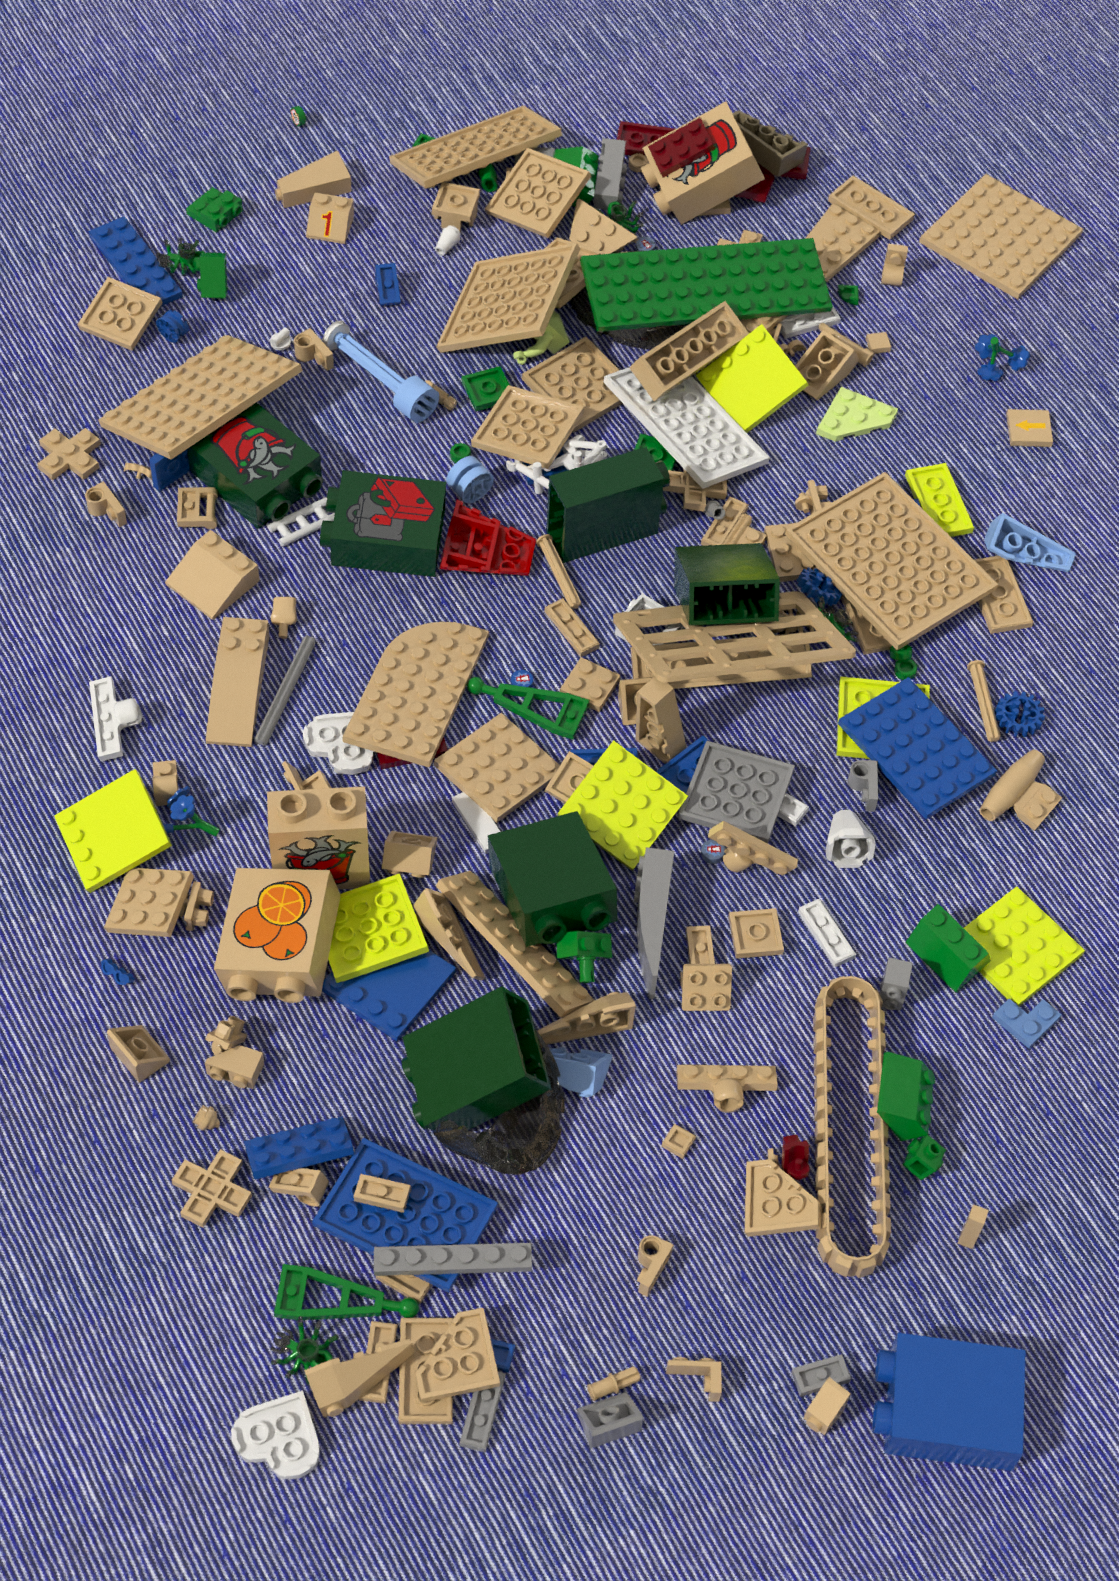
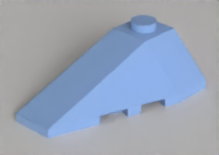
M1004 513L1000 514L990 523L984 539L988 550L1006 560L1064 572L1070 571L1076 555L1075 552Z
M540 1045L548 1078L569 1091L578 1092V1095L582 1097H591L602 1089L612 1060V1054L581 1049L580 1053H568L566 1047L544 1050V1046Z

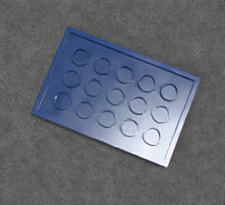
M909 677L846 714L838 721V725L870 760L877 761V767L925 819L933 816L996 776L997 770Z
M363 1138L314 1217L312 1225L373 1256L374 1247L477 1244L496 1212L498 1202ZM360 1174L411 1185L404 1213L354 1201V1193ZM460 1273L413 1276L450 1293Z

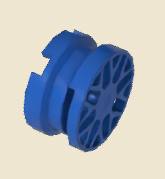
M170 309L165 312L164 316L157 319L156 325L165 339L175 343L179 340L180 336L188 333L189 327L186 321H182L181 318L183 316L175 310L171 312L172 310Z

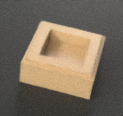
M886 332L866 334L868 348L874 354L891 351V345Z
M674 1124L662 1142L661 1147L683 1159L694 1143L696 1136Z

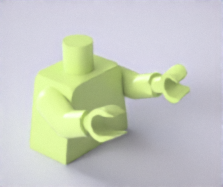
M554 311L544 335L534 337L537 340L536 344L527 348L526 351L514 352L513 357L522 365L526 363V358L528 357L532 358L543 354L546 349L555 354L570 343L560 315Z

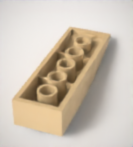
M724 301L639 357L629 368L653 401H656L724 354L749 333L726 301Z
M223 617L213 675L206 744L252 747L270 637L268 620Z

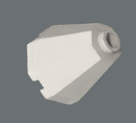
M840 810L834 814L826 846L827 859L830 862L833 860L838 868H858L863 865V860L866 858L868 861L871 860L876 846L875 839L859 817L851 810Z

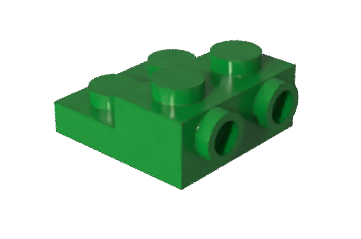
M214 187L186 208L188 216L214 232H218L222 227H225L243 211L241 198L228 190L222 193Z

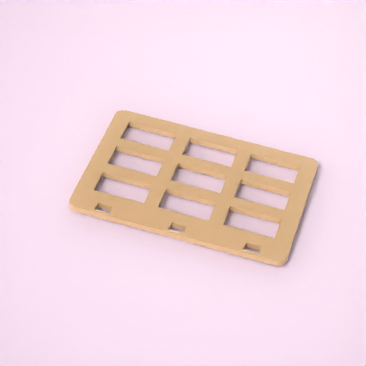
M797 591L779 593V611L797 609L801 615L779 617V621L731 623L707 627L689 625L681 605L621 612L613 615L614 624L660 682H675L851 659L856 656V649L823 616L803 593ZM681 623L686 628L651 634H643L639 629ZM812 625L816 630L814 632L775 636L771 632L773 629ZM749 632H753L759 638L717 644L712 639V637ZM693 639L699 644L696 647L656 651L652 646L654 644ZM824 641L832 647L798 653H790L786 649V646ZM768 649L773 654V656L731 661L726 655ZM709 657L713 664L670 669L666 664L669 661Z

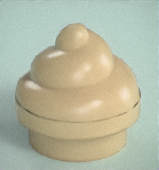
M202 1105L193 1120L197 1128L204 1131L220 1127V1121L214 1108Z

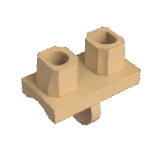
M808 480L809 489L805 493H800L799 497L795 500V506L798 510H803L804 513L810 511V514L831 503L830 501L820 502V500L827 499L826 485L816 486L814 480Z
M193 881L190 897L188 899L189 894H187L179 914L182 917L185 912L184 921L187 922L186 930L193 931L194 925L207 926L209 911L201 910L199 906H212L214 900L213 891L201 888V882Z
M230 1016L228 1021H220L217 1028L207 1034L205 1040L213 1041L211 1048L214 1055L245 1042L247 1035L241 1032L245 1021L235 1016Z

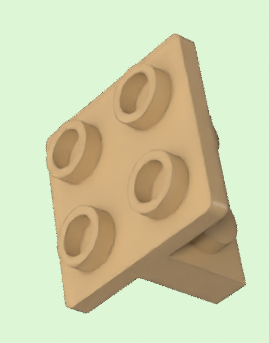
M684 964L683 972H680L682 1010H730L731 964Z

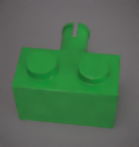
M201 253L200 259L196 260L197 271H200L201 278L197 279V291L201 292V298H226L228 294L226 253Z
M585 931L567 932L557 942V958L579 961V983L595 982L594 961L612 958L611 934Z

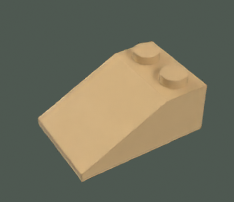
M823 330L795 365L809 384L802 391L819 400L846 378L860 361L855 350Z

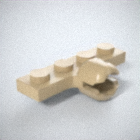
M725 821L709 829L708 838L727 847L724 850L726 854L723 856V862L727 869L732 872H742L755 863L763 865L782 876L797 868L798 859Z
M677 1065L676 1069L678 1089L712 1091L714 1105L725 1113L738 1111L743 1106V1091H777L776 1066Z

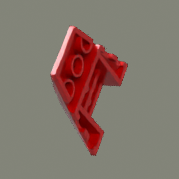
M457 499L442 552L440 569L528 576L536 539L511 526L507 528L501 525L500 521L492 518V520L481 514L480 510L474 507L470 509L463 505L464 502Z

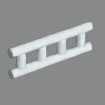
M327 497L285 516L279 521L268 524L267 527L271 533L276 530L281 533L283 537L279 539V543L284 547L321 529L323 520L334 521L335 513L328 515L323 509L326 507ZM315 512L320 520L310 524L305 516ZM297 521L302 528L291 533L286 525Z

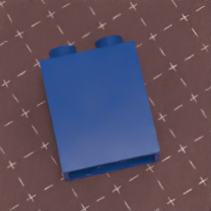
M897 1333L890 1350H878L875 1368V1381L888 1383L887 1402L875 1401L872 1419V1433L885 1435L884 1454L1013 1471L1023 1455L1026 1350Z

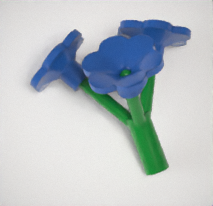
M994 334L979 336V342L975 344V350L979 352L981 358H991L988 365H981V368L977 371V374L982 376L984 380L998 381L1003 376L1004 372L996 366L995 362L999 351L1009 356L1008 365L1011 366L1012 370L1018 371L1020 368L1026 367L1030 352L1026 350L1025 346L1021 345L1010 352L1001 347L998 338Z
M189 786L179 789L168 799L166 806L172 811L171 818L173 820L179 819L184 821L187 818H191L196 823L173 826V823L164 824L162 822L166 833H173L174 830L199 828L215 837L217 836L220 828L200 819L194 812L195 798L191 795L188 796L191 789Z

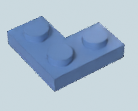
M1008 999L994 1012L992 1018L1030 1049L1060 1020L1062 1014L1044 999L1028 1014L1011 999Z

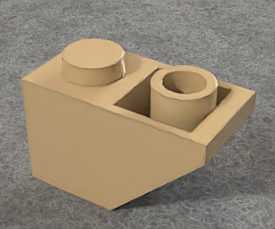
M241 1045L212 1056L205 1061L206 1073L211 1078L218 1081L223 1079L232 1082L239 1088L248 1087L253 1089L264 1066L262 1052Z

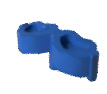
M111 958L101 961L103 973L105 975L113 974L117 984L125 985L135 981L131 973H127L123 967L118 968Z

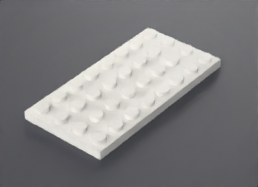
M629 367L604 377L603 382L702 489L768 464L770 457L692 376L656 401H653Z

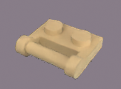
M213 487L178 488L177 526L216 528L215 500L218 497V490ZM201 498L207 499L206 516H200Z

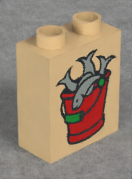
M726 101L643 147L649 163L641 167L642 173L651 189L657 185H660L662 189L653 194V197L663 216L673 211L681 225L765 179ZM701 117L716 149L663 178L648 146Z
M365 786L267 792L268 836L272 869L330 870L338 889H356L370 884Z

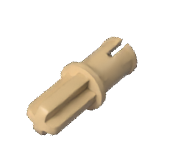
M635 1367L628 1368L614 1375L609 1373L608 1377L587 1385L589 1395L593 1401H596L613 1392L618 1394L620 1389L639 1382L640 1374Z

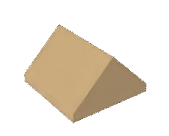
M653 677L620 680L618 702L623 725L636 724L637 691Z
M142 1025L110 1028L107 1031L110 1048L139 1083L171 1060Z

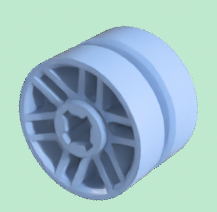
M467 456L459 460L450 469L446 479L451 489L468 504L484 497L494 481L493 475L474 456Z

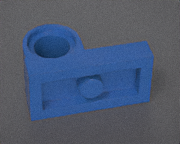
M396 263L375 265V281L380 306L399 305L401 300Z

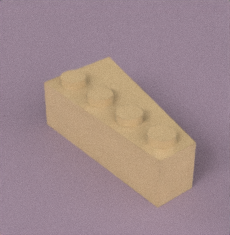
M654 676L637 691L635 740L664 764L686 749L687 746L674 688L670 682H660Z

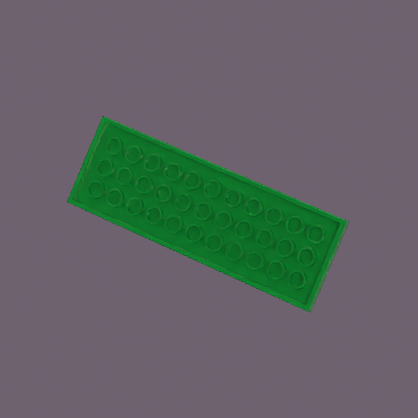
M813 238L581 256L580 259L597 332L691 324L724 301H726L739 320L831 312L833 308Z

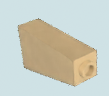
M335 151L277 180V189H275L276 199L281 201L284 208L311 202L314 193L333 196L351 192V176L339 152Z

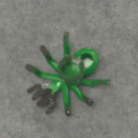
M635 200L631 203L628 214L626 207L619 202H611L608 205V218L623 228L636 233L639 228L644 226V224H637L639 218L643 216V212L637 214L634 221L627 220L631 217L632 210L636 204ZM595 208L597 211L604 215V213L601 210Z
M178 238V254L172 253L169 242L164 240L167 254L157 253L156 257L160 263L159 267H169L171 273H174L180 263L182 275L186 274L188 269L186 266L189 267L193 274L197 273L196 260L200 259L201 253H205L204 251H196L199 240L197 239L194 244L182 243V238Z
M821 596L818 610L848 641L858 642L857 638L850 636H857L858 632L849 631L845 633L844 631L846 627L853 625V621H851L848 614L842 609L836 611V608L833 609V606L825 609V600Z
M299 1316V1343L295 1342L293 1332L283 1327V1331L287 1334L277 1332L281 1339L273 1337L275 1345L281 1350L274 1347L270 1349L277 1354L291 1351L293 1353L285 1359L278 1358L272 1360L271 1364L284 1366L298 1356L293 1369H290L285 1374V1378L288 1379L291 1375L297 1373L301 1363L304 1365L305 1370L310 1368L309 1366L312 1368L332 1360L331 1353L325 1349H328L330 1344L339 1338L338 1335L335 1334L328 1338L324 1344L317 1345L315 1341L318 1338L322 1322L317 1321L311 1339H305L303 1317ZM305 1376L307 1385H310L307 1376Z

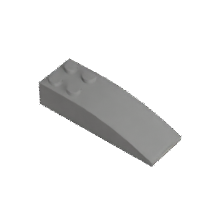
M646 847L645 856H640L634 902L638 903L637 944L642 975L649 999H654L674 851Z

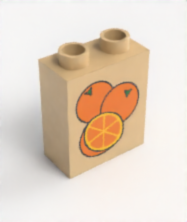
M236 868L214 971L226 993L231 998L240 1001H252L256 998V994L275 995L276 998L284 1002L298 1003L303 1000L304 996L321 997L341 896L330 870Z

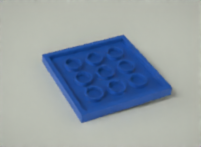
M429 950L427 953L336 983L333 972H331L323 982L322 992L398 1042L456 973V967Z

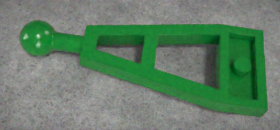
M473 677L467 683V689L471 694L485 693L494 696V703L553 734L572 740L576 736L590 702L588 699L557 691L502 683L496 688L486 685L479 677ZM504 695L525 697L522 705L504 697ZM534 699L564 703L555 723L529 710Z
M283 1264L274 1317L299 1321L381 1316L382 1310L399 1312L404 1318H413L419 1312V1304L414 1298L406 1297L401 1301L384 1299V1292L310 1267ZM311 1279L341 1289L342 1294L339 1308L302 1309L307 1280ZM350 1293L375 1300L374 1306L348 1307Z

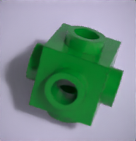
M929 1135L923 1136L919 1140L914 1139L907 1147L908 1154L902 1165L922 1181L940 1169L944 1162L942 1157L946 1149Z

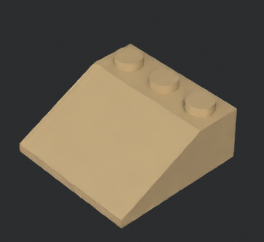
M210 530L193 544L165 581V584L210 619L214 620L259 582L258 565Z

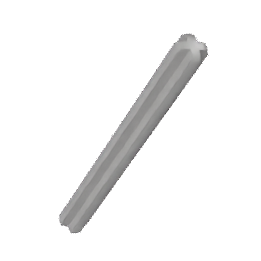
M306 635L303 638L255 737L257 744L265 746L268 743L315 646L314 637Z

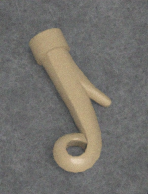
M825 323L819 324L818 327L821 332L825 330L854 349L860 360L858 363L866 367L874 357L872 351L867 348L864 349Z

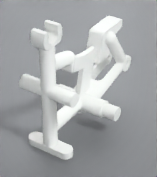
M576 435L563 445L564 455L556 458L549 469L542 468L540 462L526 466L522 461L515 459V463L507 460L506 466L509 471L515 472L518 470L534 480L535 493L541 494L543 493V487L549 488V480L542 476V469L550 471L553 468L564 465L568 470L607 459V453L603 451L607 448V444L603 440L597 442L585 441L584 436ZM578 448H588L593 450H578Z

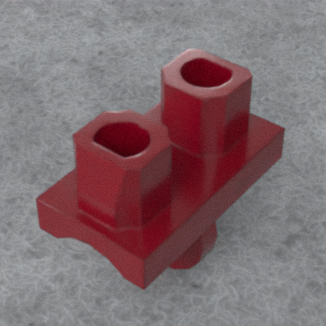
M796 1134L783 1137L781 1169L795 1180L806 1178L810 1172L808 1164L809 1144L807 1140L800 1141Z

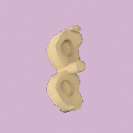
M794 340L788 345L781 344L779 346L786 355L790 353L792 357L795 356L794 352L806 350V347L800 340Z
M125 463L124 471H138L137 479L141 478V474H145L152 479L151 468L135 463Z

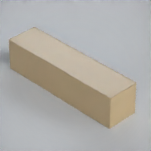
M973 1204L957 1244L973 1249L989 1210Z

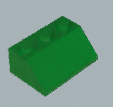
M583 146L556 149L553 158L590 172V179L571 206L576 208L578 198L588 204L595 194L599 155Z
M939 904L919 921L905 942L955 993L991 961L989 953Z
M885 1052L877 1113L900 1141L928 1135L929 1124L931 1123V1104L933 1103L932 1090L935 1083L933 1071L929 1070L921 1060Z

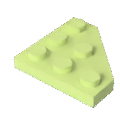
M841 387L819 424L816 434L833 441L843 440V437L849 435L856 437L868 434L871 430L881 428V430L889 429L898 413V408Z

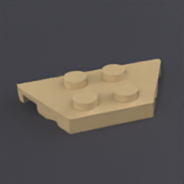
M578 198L569 238L570 242L613 254L621 252L623 247L631 242L636 243L639 240L636 235Z

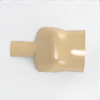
M294 597L273 598L271 622L279 625V638L282 639L287 638L288 625L297 622V599Z

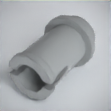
M711 500L706 503L705 514L720 520L725 516V510L719 502Z

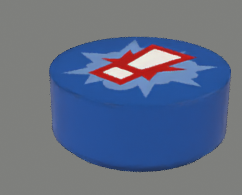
M526 670L515 671L511 676V685L532 688L533 676Z

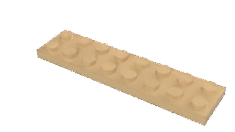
M747 637V638L723 639V640H714V641H715L717 644H720V643L743 641V640H751V639H759V638H758V637ZM697 642L652 646L656 651L696 647L699 644ZM810 644L786 646V649L790 653L810 651ZM630 647L633 679L654 677L633 647ZM768 649L726 654L731 661L773 656ZM709 657L669 661L666 664L670 669L713 664ZM811 664L670 683L674 689L808 678L812 677Z
M467 871L439 879L436 887L560 1018L595 1001L588 991L572 977L571 973L541 943L526 947L509 909L494 896V893L479 880L476 874Z

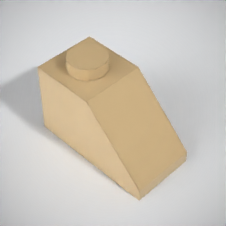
M829 1377L806 1410L803 1418L806 1420V1424L813 1431H820L826 1435L844 1412L851 1393Z

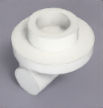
M283 328L279 333L274 334L270 338L271 346L276 350L287 349L291 344L290 331L287 328Z

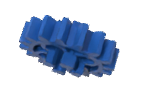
M810 567L807 570L803 569L796 580L798 582L797 586L802 588L801 592L807 593L808 598H814L816 603L820 601L825 605L826 603L830 606L836 605L843 595L832 584V579L819 572L817 568L814 570Z
M1014 691L1012 696L1006 693L1004 699H999L995 709L996 720L1000 721L999 727H1006L1005 733L1013 731L1015 737H1017L1018 733H1022L1023 737H1026L1028 732L1034 735L1036 729L1040 730L1045 715H1043L1044 707H1039L1041 701H1033L1034 695L1026 697L1025 692L1018 695ZM1023 705L1024 708L1021 713V721L1020 724L1016 723V719L1019 713V706Z

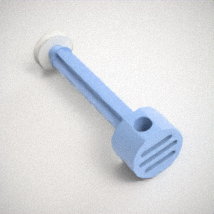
M336 321L327 328L323 336V343L330 350L341 349L395 393L393 398L394 407L409 419L419 423L427 419L434 412L438 405L439 392L417 375L411 376L406 380L353 339L349 334L350 327L344 321Z

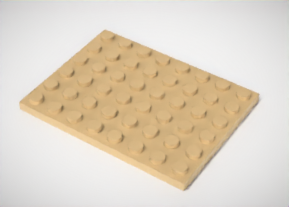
M226 335L220 337L213 345L205 347L198 355L188 358L181 366L173 368L166 376L156 379L149 387L138 391L137 395L124 400L114 410L106 412L98 421L102 428L171 460L303 370L300 363Z
M886 472L787 528L785 535L826 577L829 576L832 579V584L896 650L901 649L997 590L998 583Z

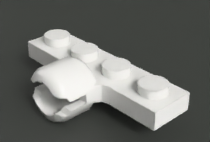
M110 676L89 682L97 753L100 761L123 756L121 730L142 722L141 709L136 699L130 698L116 701L114 681Z

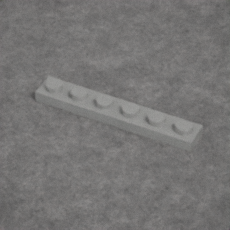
M531 1243L374 1247V1276L532 1271Z

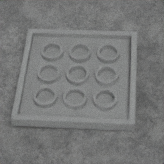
M706 741L686 793L688 797L680 808L678 819L709 828L725 821L768 844L795 765Z

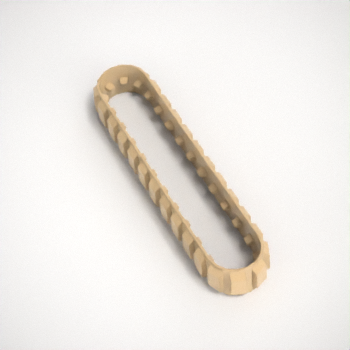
M842 976L830 980L829 986L822 987L814 1008L813 1031L816 1032L813 1040L814 1054H816L814 1059V1076H816L814 1083V1098L816 1099L814 1121L817 1122L815 1127V1144L817 1145L815 1151V1167L817 1168L815 1190L818 1191L816 1199L821 1203V1229H816V1238L820 1240L817 1249L822 1261L827 1263L833 1269V1272L844 1277L857 1276L860 1278L872 1274L876 1265H882L890 1246L888 1240L891 1235V1218L888 1217L890 1194L887 1193L890 1186L889 1170L886 1169L889 1163V1147L886 1146L888 1125L877 1113L883 1054L886 1048L885 1033H883L885 1012L881 1010L883 1001L878 990H875L869 982L862 978L853 976ZM838 998L853 999L864 1005L870 1014V1018L867 1019V1027L872 1029V1040L868 1041V1049L872 1050V1062L868 1063V1071L873 1072V1085H869V1093L873 1095L874 1107L869 1108V1116L874 1117V1130L870 1131V1139L874 1140L875 1153L871 1154L870 1158L871 1163L875 1164V1177L871 1178V1186L876 1187V1200L872 1201V1210L876 1211L877 1224L872 1225V1234L877 1235V1245L872 1244L869 1256L864 1255L858 1258L846 1255L838 1250L836 1243L832 1242L830 1232L834 1231V1223L829 1221V1208L834 1207V1199L829 1198V1184H833V1175L828 1174V1161L833 1160V1152L828 1150V1138L833 1136V1129L828 1127V1115L832 1114V1106L827 1104V1092L832 1091V1083L827 1082V1069H831L832 1066L831 1060L827 1059V1047L831 1046V1038L826 1037V1025L831 1024V1017L826 1015V1007H831L834 999Z

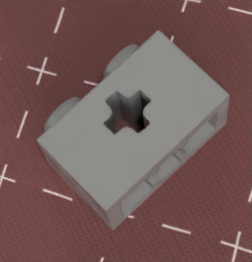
M888 958L879 991L883 1001L882 1007L885 1009L901 1011L909 988L913 962Z

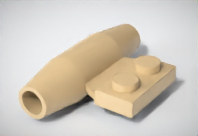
M1032 749L1008 768L991 788L981 805L979 812L983 818L988 821H994L1009 808L1013 807L1020 820L1034 831L1062 799L1060 795L1045 783L1041 784L1034 781L1045 762V757L1041 752Z

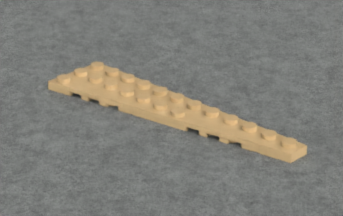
M832 203L806 237L814 239L826 283L879 238L881 232ZM788 315L742 319L740 322L748 333H751L761 324L769 333Z

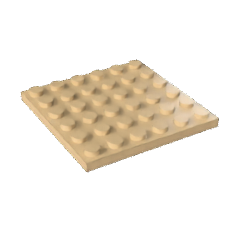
M985 174L920 237L919 243L1012 297L1019 299L1082 235L1083 228Z
M573 243L475 262L436 346L439 352L469 349L543 336L579 254L580 247L578 244Z

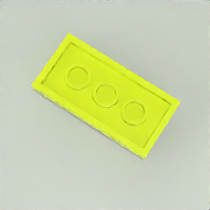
M946 463L906 470L905 477L914 498L919 500L921 508L950 537L973 533L974 526Z

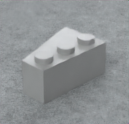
M602 138L600 164L594 194V209L608 210V205L611 202L622 203L623 191H620V189L624 190L625 178L622 176H626L627 164H624L626 143L624 140Z

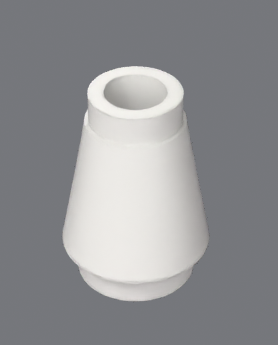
M451 225L444 228L435 251L439 255L444 256L460 241V231Z

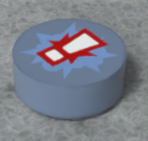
M640 237L635 244L636 252L655 250V241L650 237Z
M707 840L702 845L701 857L707 863H719L723 859L725 848L714 840Z

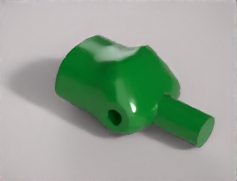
M490 163L487 167L480 168L478 176L483 189L487 192H494L497 190V174L493 164Z

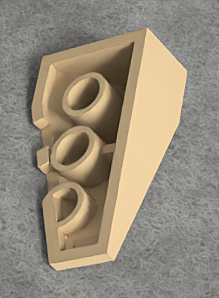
M426 888L413 905L419 924L432 935L472 978L484 980L485 976L450 901L443 893Z
M612 992L607 996H603L537 1031L539 1045H548L632 1029L636 1007L635 1002L628 992Z
M406 1339L380 1346L375 1350L374 1354H363L362 1351L354 1353V1358L348 1361L340 1362L339 1358H335L304 1370L323 1417H334L344 1411L343 1409L355 1403L362 1394L367 1393L411 1357L415 1351L411 1340Z

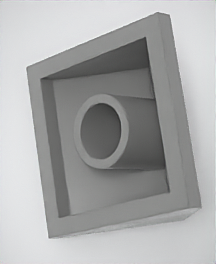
M627 1392L576 1409L590 1449L641 1431L643 1423L642 1413Z

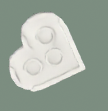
M354 712L315 716L313 721L307 727H304L303 741L305 747L309 750V754L313 757H328L330 765L337 774L354 775L367 772L373 762L374 751L343 742V734Z
M303 1391L253 1406L241 1412L231 1429L232 1444L237 1454L248 1463L266 1461L271 1471L279 1479L301 1478L314 1470L318 1465L320 1455L318 1438Z

